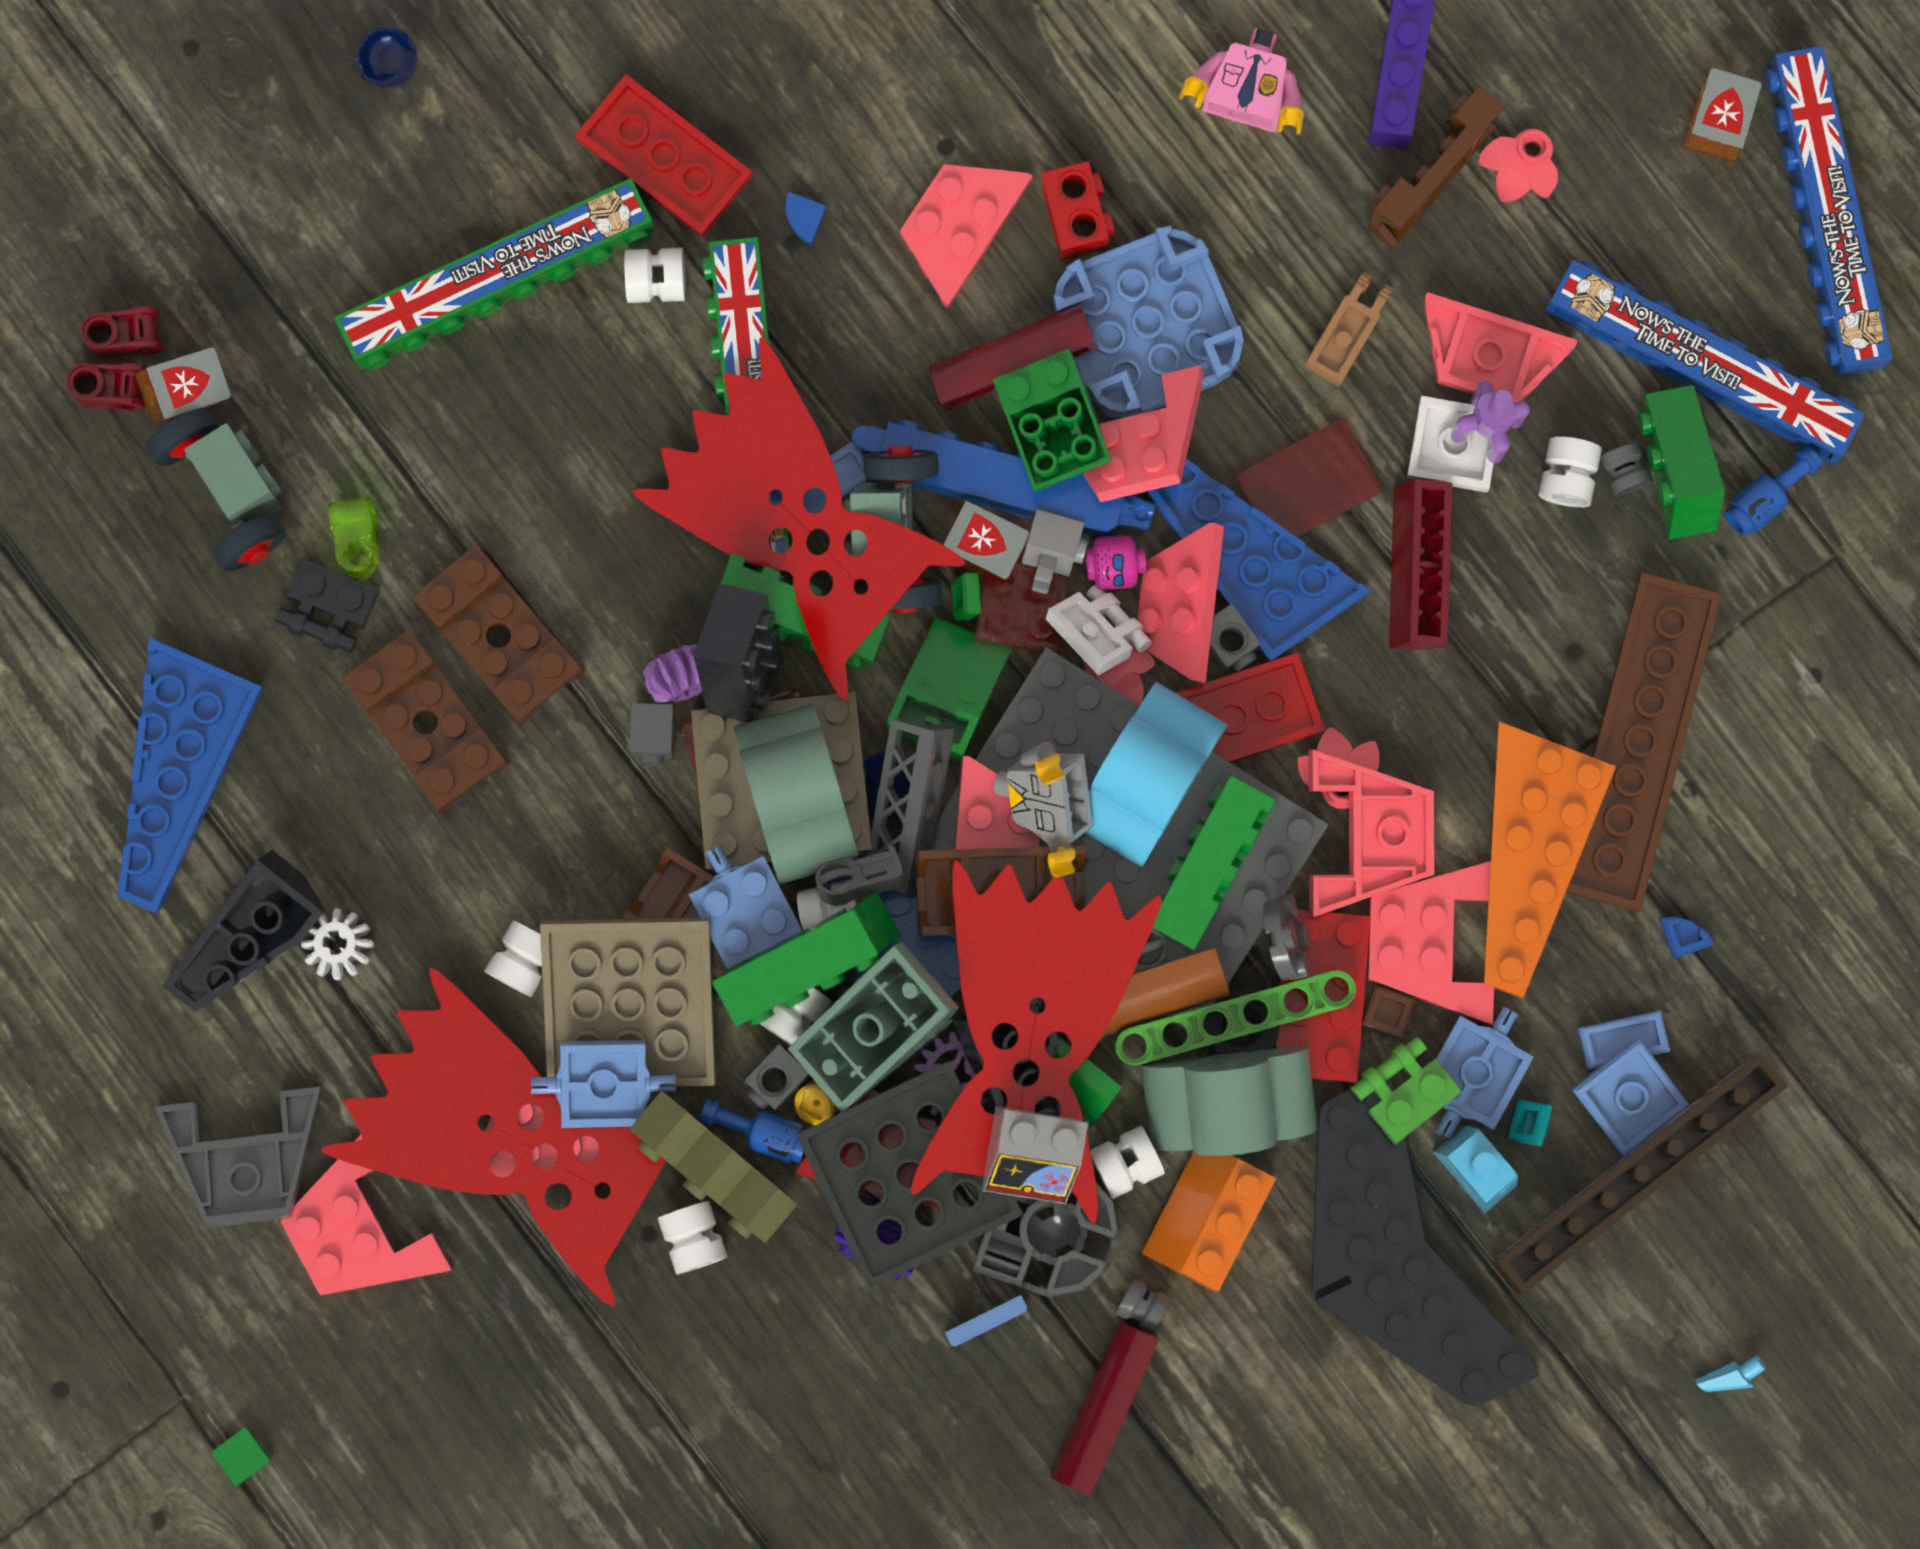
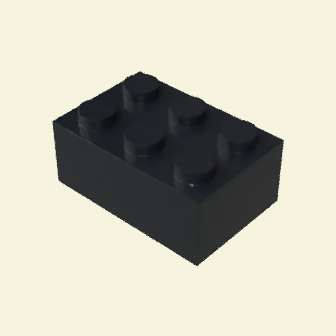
M720 583L718 585L693 655L709 714L748 723L757 720L760 711H766L769 706L772 692L769 685L772 676L779 675L782 669L784 652L780 651L779 648L780 634L775 631V612H772L770 609L767 594Z

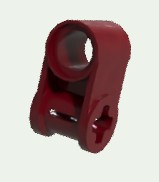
M142 306L122 311L94 313L84 319L81 325L80 333L84 343L91 353L99 358L153 355L162 352L164 349L163 343L158 339L156 319L160 317V309L156 307ZM109 328L112 330V335L106 342L100 344L92 341V337L98 329Z
M118 363L114 365L78 364L69 371L66 385L75 401L82 407L130 412L144 411L146 406L134 374L146 371L148 367L132 363ZM86 378L97 379V387L90 394L78 392V386L82 380Z

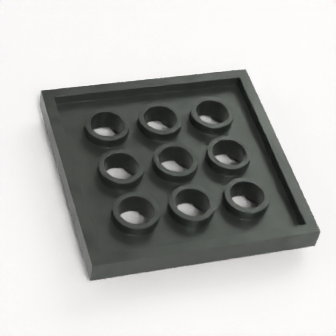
M950 1061L796 1134L869 1289L1023 1215L1014 1196L982 1191L983 1176L943 1171L914 1195L911 1194V1187H905L898 1181L897 1172L900 1166L907 1162H913L919 1166L929 1144L939 1127L934 1130L921 1128L917 1121L919 1111L925 1106H935L941 1111L943 1122L963 1090ZM888 1124L898 1125L904 1133L903 1142L894 1149L885 1148L879 1140L881 1129ZM851 1142L861 1144L865 1150V1159L857 1167H848L841 1159L843 1147ZM867 1181H876L883 1188V1198L877 1205L868 1206L860 1200V1187ZM964 1182L974 1184L979 1192L978 1201L973 1206L967 1208L959 1206L954 1199L956 1187ZM933 1201L939 1206L940 1218L937 1223L931 1226H924L918 1222L915 1212L920 1203ZM887 1219L897 1221L902 1228L901 1238L898 1242L891 1245L883 1243L877 1235L879 1224Z

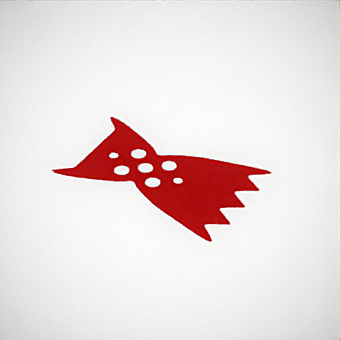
M760 337L759 356L762 377L760 379H753L727 372L724 373L723 377L730 405V414L719 415L694 410L692 415L699 443V451L691 453L663 447L661 453L669 481V488L667 490L642 488L632 491L636 498L651 509L719 550L730 555L733 553L743 557L746 562L760 567L766 566L774 570L791 573L796 601L819 661L836 693L844 701H847L846 661L928 566H963L965 562L951 549L913 530L871 514L848 512L845 510L842 503L839 480L823 437L779 358L769 343L763 337ZM814 487L823 490L827 499L824 509L816 514L806 511L803 505L805 493ZM775 489L781 491L783 496L781 503L778 505H772L769 502V494ZM780 527L788 529L793 539L790 549L782 554L774 552L769 544L771 533ZM815 529H823L830 538L827 551L820 555L812 554L806 544L809 533ZM853 530H860L865 533L868 541L865 552L859 556H851L844 547L845 537ZM820 570L830 573L833 579V587L830 593L822 597L816 596L810 589L812 575ZM858 579H865L868 583V590L862 595L857 594L854 590V584Z
M956 860L952 869L953 902L960 987L970 1031L976 1048L984 1061V1066L964 1087L929 1144L912 1181V1195L921 1191L943 1171L984 1177L994 1114L987 1113L982 1108L981 1097L985 1090L991 1087L1000 1088L1005 1092L1007 1097L1006 1108L1035 1112L1036 1102L1044 1096H1051L1060 1104L1061 1112L1059 1116L1083 1121L1079 1103L1069 1085V1077L1090 1055L1114 1017L1153 929L1161 906V895L1148 902L1130 920H1126L1122 914L1111 882H1106L1087 906L1081 911H1077L1062 876L1054 877L1042 892L1029 903L1023 895L1012 865H1006L987 891L982 895H978L959 861ZM1036 997L1042 998L1045 1002V1009L1039 1014L1033 1013L1029 1008L1030 1001ZM1001 1023L1012 1024L1018 1032L1017 1043L1008 1050L997 1048L992 1041L993 1029ZM1054 1032H1063L1070 1038V1052L1063 1058H1053L1045 1049L1047 1037ZM1029 1058V1060L1037 1064L1039 1077L1033 1085L1022 1086L1015 1081L1013 1069L1019 1061ZM1086 1133L1081 1167L1071 1191L1074 1193L1088 1219L1095 1224L1098 1214L1097 1188Z
M429 968L431 982L441 1008L434 1011L399 1010L397 1012L413 1044L414 1051L402 1054L371 1055V1060L387 1089V1096L346 1098L344 1103L360 1129L362 1139L322 1147L321 1151L328 1156L350 1164L439 1189L486 1195L522 1194L526 1198L527 1205L535 1221L577 1276L603 1302L613 1307L616 1306L613 1291L605 1272V1265L662 1170L666 1160L661 1157L655 1163L640 1151L637 1146L642 1140L629 1130L631 1127L561 1128V1111L554 1095H531V1077H541V1075L523 1052L451 981L439 971ZM526 1104H535L544 1113L542 1124L535 1130L523 1129L517 1121L519 1109ZM483 1115H490L494 1119V1126L488 1131L481 1130L478 1126V1120ZM582 1136L593 1137L599 1144V1154L591 1162H581L573 1154L574 1142ZM539 1144H550L557 1151V1162L548 1170L538 1169L531 1161L532 1150ZM498 1151L510 1152L516 1160L515 1170L507 1177L495 1176L489 1168L491 1156ZM602 1182L607 1183L611 1188L610 1195L605 1199L598 1198L594 1191L595 1186ZM556 1183L566 1185L571 1192L572 1199L570 1204L562 1210L550 1208L545 1201L546 1190L549 1186Z

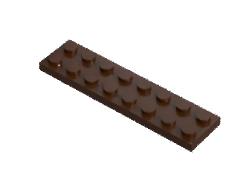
M1644 572L1639 575L1592 756L1616 766V770L1566 893L1634 912L1641 911L1722 593Z

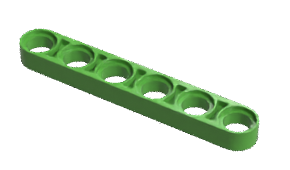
M1338 970L1328 971L1178 1013L1121 1031L1115 1041V1051L1124 1063L1140 1065L1322 1014L1350 1004L1356 993L1355 983L1352 977L1345 972ZM1333 977L1342 978L1348 986L1347 995L1344 999L1336 1002L1329 1000L1324 993L1326 982ZM1294 988L1301 989L1307 996V1005L1299 1013L1290 1012L1284 1005L1285 994ZM1251 1000H1260L1267 1008V1016L1259 1024H1251L1244 1017V1007ZM1212 1011L1221 1012L1227 1020L1224 1032L1216 1036L1209 1035L1203 1028L1204 1017ZM1174 1022L1180 1023L1186 1030V1039L1178 1047L1168 1046L1162 1036L1164 1028ZM1130 1034H1138L1146 1042L1145 1052L1138 1058H1129L1122 1050L1123 1040Z

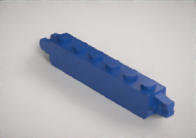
M899 420L898 424L888 422L886 430L861 425L853 429L854 432L851 433L853 445L859 448L860 452L864 455L871 452L888 450V446L913 445V449L936 452L939 461L938 475L915 480L912 482V487L968 501L1032 520L1035 518L1037 509L1084 522L1082 533L1095 537L1112 536L1116 533L1117 528L1148 531L1152 521L1155 505L1133 495L1100 502L1083 474L1034 492L1020 453L1018 452L1017 456L1002 453V448L993 443L979 441L977 446L961 442L962 437L949 431L940 430L938 435L922 431L923 426L908 420Z

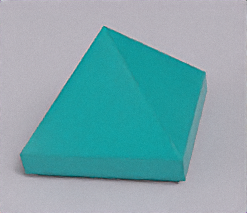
M1518 1099L1507 1140L1542 1147L1549 1129L1552 1106Z

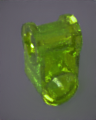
M364 497L329 503V520L338 563L354 579L365 580L370 578L379 567L376 538L377 523L372 498ZM361 550L364 555L359 558V564L354 565L351 560L356 558V551Z

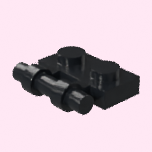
M302 558L286 594L289 599L300 603L298 610L292 612L281 607L276 615L275 622L288 627V631L294 635L301 637L303 634L323 641L324 647L332 650L340 648L352 653L358 638L345 633L349 623L365 628L380 590L377 587ZM315 609L334 616L330 626L311 619Z

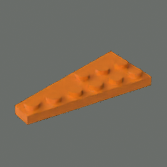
M1502 722L1498 724L1484 984L1524 999L1616 766Z

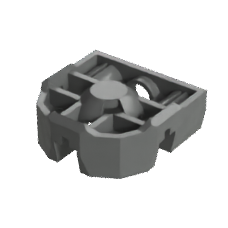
M1096 1183L1098 1214L1096 1222L1093 1224L1084 1213L1078 1200L1075 1206L1070 1202L1069 1204L1014 1196L1017 1201L1030 1205L1021 1218L1020 1237L1006 1232L1010 1222L985 1233L974 1264V1271L1048 1298L1084 1292L1110 1269L1120 1241L1114 1204ZM1054 1207V1216L1048 1217L1044 1221L1036 1216L1042 1209ZM1088 1231L1112 1239L1105 1262L1081 1254ZM1067 1245L1074 1249V1251L1071 1250L1066 1255L1057 1258L1058 1249H1062ZM988 1252L1006 1257L1008 1259L1020 1262L1022 1264L1021 1266L1015 1265L1013 1263L988 1255ZM1033 1257L1039 1261L1042 1260L1048 1264L1055 1265L1047 1290L1025 1282Z

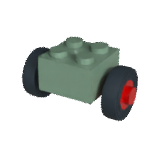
M198 408L170 419L149 438L146 448L158 466H168L184 459L192 461L224 514L233 524L231 527L232 532L226 535L213 550L215 559L225 572L236 571L262 561L285 539L287 535L286 530L279 518L274 514L283 508L276 498L283 492L264 464L258 467L255 465L261 458L242 430L234 433L227 423L219 427L215 417L207 408Z
M913 445L888 446V450L865 454L863 460L865 477L875 480H887L888 482L862 483L850 493V499H845V510L848 512L871 514L913 530L912 482L917 479L938 475L939 461L937 453L929 450L913 449ZM860 530L851 531L852 540L846 541L845 550L851 556H859L867 548V537ZM918 577L891 609L895 613L917 612L918 608L940 604L942 601L941 581L929 577Z

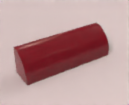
M1080 303L929 365V370L939 401L949 411L995 392L996 388L993 379L1067 349H1070L1076 359L1098 350L1099 347L1083 305Z
M1413 479L1394 487L1389 649L1431 650L1448 646L1453 483Z
M1118 1323L1051 1474V1479L1087 1496H1091L1159 1342L1158 1338L1123 1323Z

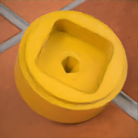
M815 1081L805 1084L795 1096L794 1106L797 1114L803 1121L812 1125H817L831 1118L838 1109Z

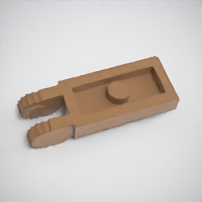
M1364 271L1350 295H1345L1304 368L1339 388L1380 320V312L1394 289L1385 284L1379 290L1371 309L1363 305L1358 300L1362 293H1365L1371 279V275Z

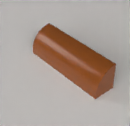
M1212 948L1132 974L1118 1009L1102 1037L1230 996L1216 949ZM1067 1036L1069 1044L1071 1045L1070 1038Z

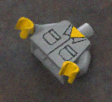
M1044 741L1023 752L1020 760L1011 766L1007 772H999L994 781V791L998 796L1010 798L1012 819L1017 825L1033 831L1048 844L1051 851L1048 855V866L1052 876L1056 878L1075 873V868L1071 861L1075 859L1076 852L1071 848L1070 844L1093 827L1084 754L1057 753L1053 744Z

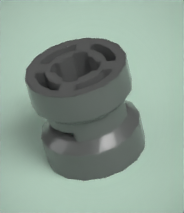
M1631 443L1619 447L1600 457L1604 470L1611 474L1613 480L1610 486L1616 497L1637 491L1653 482L1649 469L1644 468L1641 462L1643 453L1639 443Z
M1134 1277L1115 1314L1126 1320L1130 1318L1135 1319L1140 1323L1142 1329L1153 1334L1172 1297L1162 1291L1153 1292L1149 1290L1145 1282Z

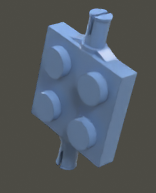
M719 845L714 850L721 864L713 850L705 853L717 875L708 885L692 892L689 896L700 918H710L711 939L726 968L729 969L772 946H775V948L779 947L780 943L803 929L765 856L744 866L732 867L722 849V845Z
M1501 1008L1502 1010L1492 1028L1478 1026L1459 1016L1435 1058L1462 1091L1458 1097L1444 1107L1446 1112L1434 1130L1437 1134L1441 1135L1450 1121L1443 1135L1446 1139H1451L1461 1118L1473 1120L1493 1131L1534 1058L1532 1055L1517 1048L1506 1037L1515 1019L1518 1017V1014L1512 1011L1503 1025L1510 1011L1508 1008Z
M645 1040L561 1041V1064L557 1071V1076L531 1077V1095L557 1094V1099L561 1106V1128L631 1127L646 1110L650 1092H661V1090L663 1092H675V1074L650 1075L645 1060Z

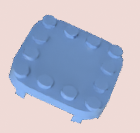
M1171 226L1157 228L1154 234L1083 262L1078 259L1066 267L1065 272L1057 282L1053 301L1055 314L1081 303L1098 344V350L1078 357L1076 360L1092 401L1108 417L1125 418L1146 413L1166 405L1162 374L1201 365L1205 374L1201 388L1202 391L1219 384L1228 378L1238 367L1244 341L1241 325L1238 326L1208 256L1209 250L1201 238L1197 239L1188 232L1171 229Z

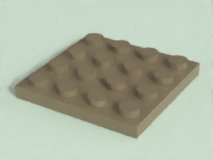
M848 692L847 701H844L838 694L770 701L767 710L760 711L757 720L814 703L858 856L868 855V851L872 850L870 842L871 828L856 692ZM707 709L691 711L706 871L709 874L716 873L708 856L705 854L710 850H713L721 864L714 850L719 845H722V849L732 867L744 866L762 856H765L769 866H773L733 728L746 722L709 714Z
M710 918L553 920L541 922L547 1077L557 1076V1071L561 1064V1041L645 1040V1060L650 1075L675 1074V1086H715L716 1056Z

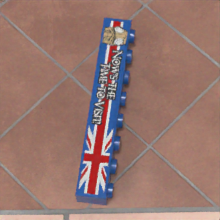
M1819 46L1775 54L1768 69L1765 70V84L1767 91L1774 93L1777 107L1773 109V120L1777 132L1783 133L1785 146L1782 147V161L1786 171L1791 170L1794 185L1790 187V197L1793 208L1800 210L1802 224L1799 225V239L1802 248H1808L1811 263L1807 266V274L1810 286L1812 288L1816 287L1820 303L1816 304V316L1819 326L1825 327L1828 342H1825L1824 346L1827 364L1834 366L1836 377L1884 369L1893 358L1824 47Z
M1572 260L1545 310L1546 313L1684 386L1694 385L1695 392L1801 448L1810 447L1820 458L1833 465L1844 456L1865 416L1864 413L1857 410L1858 406L1856 403L1843 396H1836L1834 398L1821 391V386L1810 378L1804 376L1796 378L1784 371L1785 367L1772 358L1763 357L1760 359L1747 352L1748 347L1736 339H1722L1711 333V327L1700 320L1693 318L1689 321L1675 314V308L1662 300L1654 299L1652 302L1639 295V290L1634 285L1623 280L1615 282L1603 276V271L1598 266L1587 261L1579 263Z

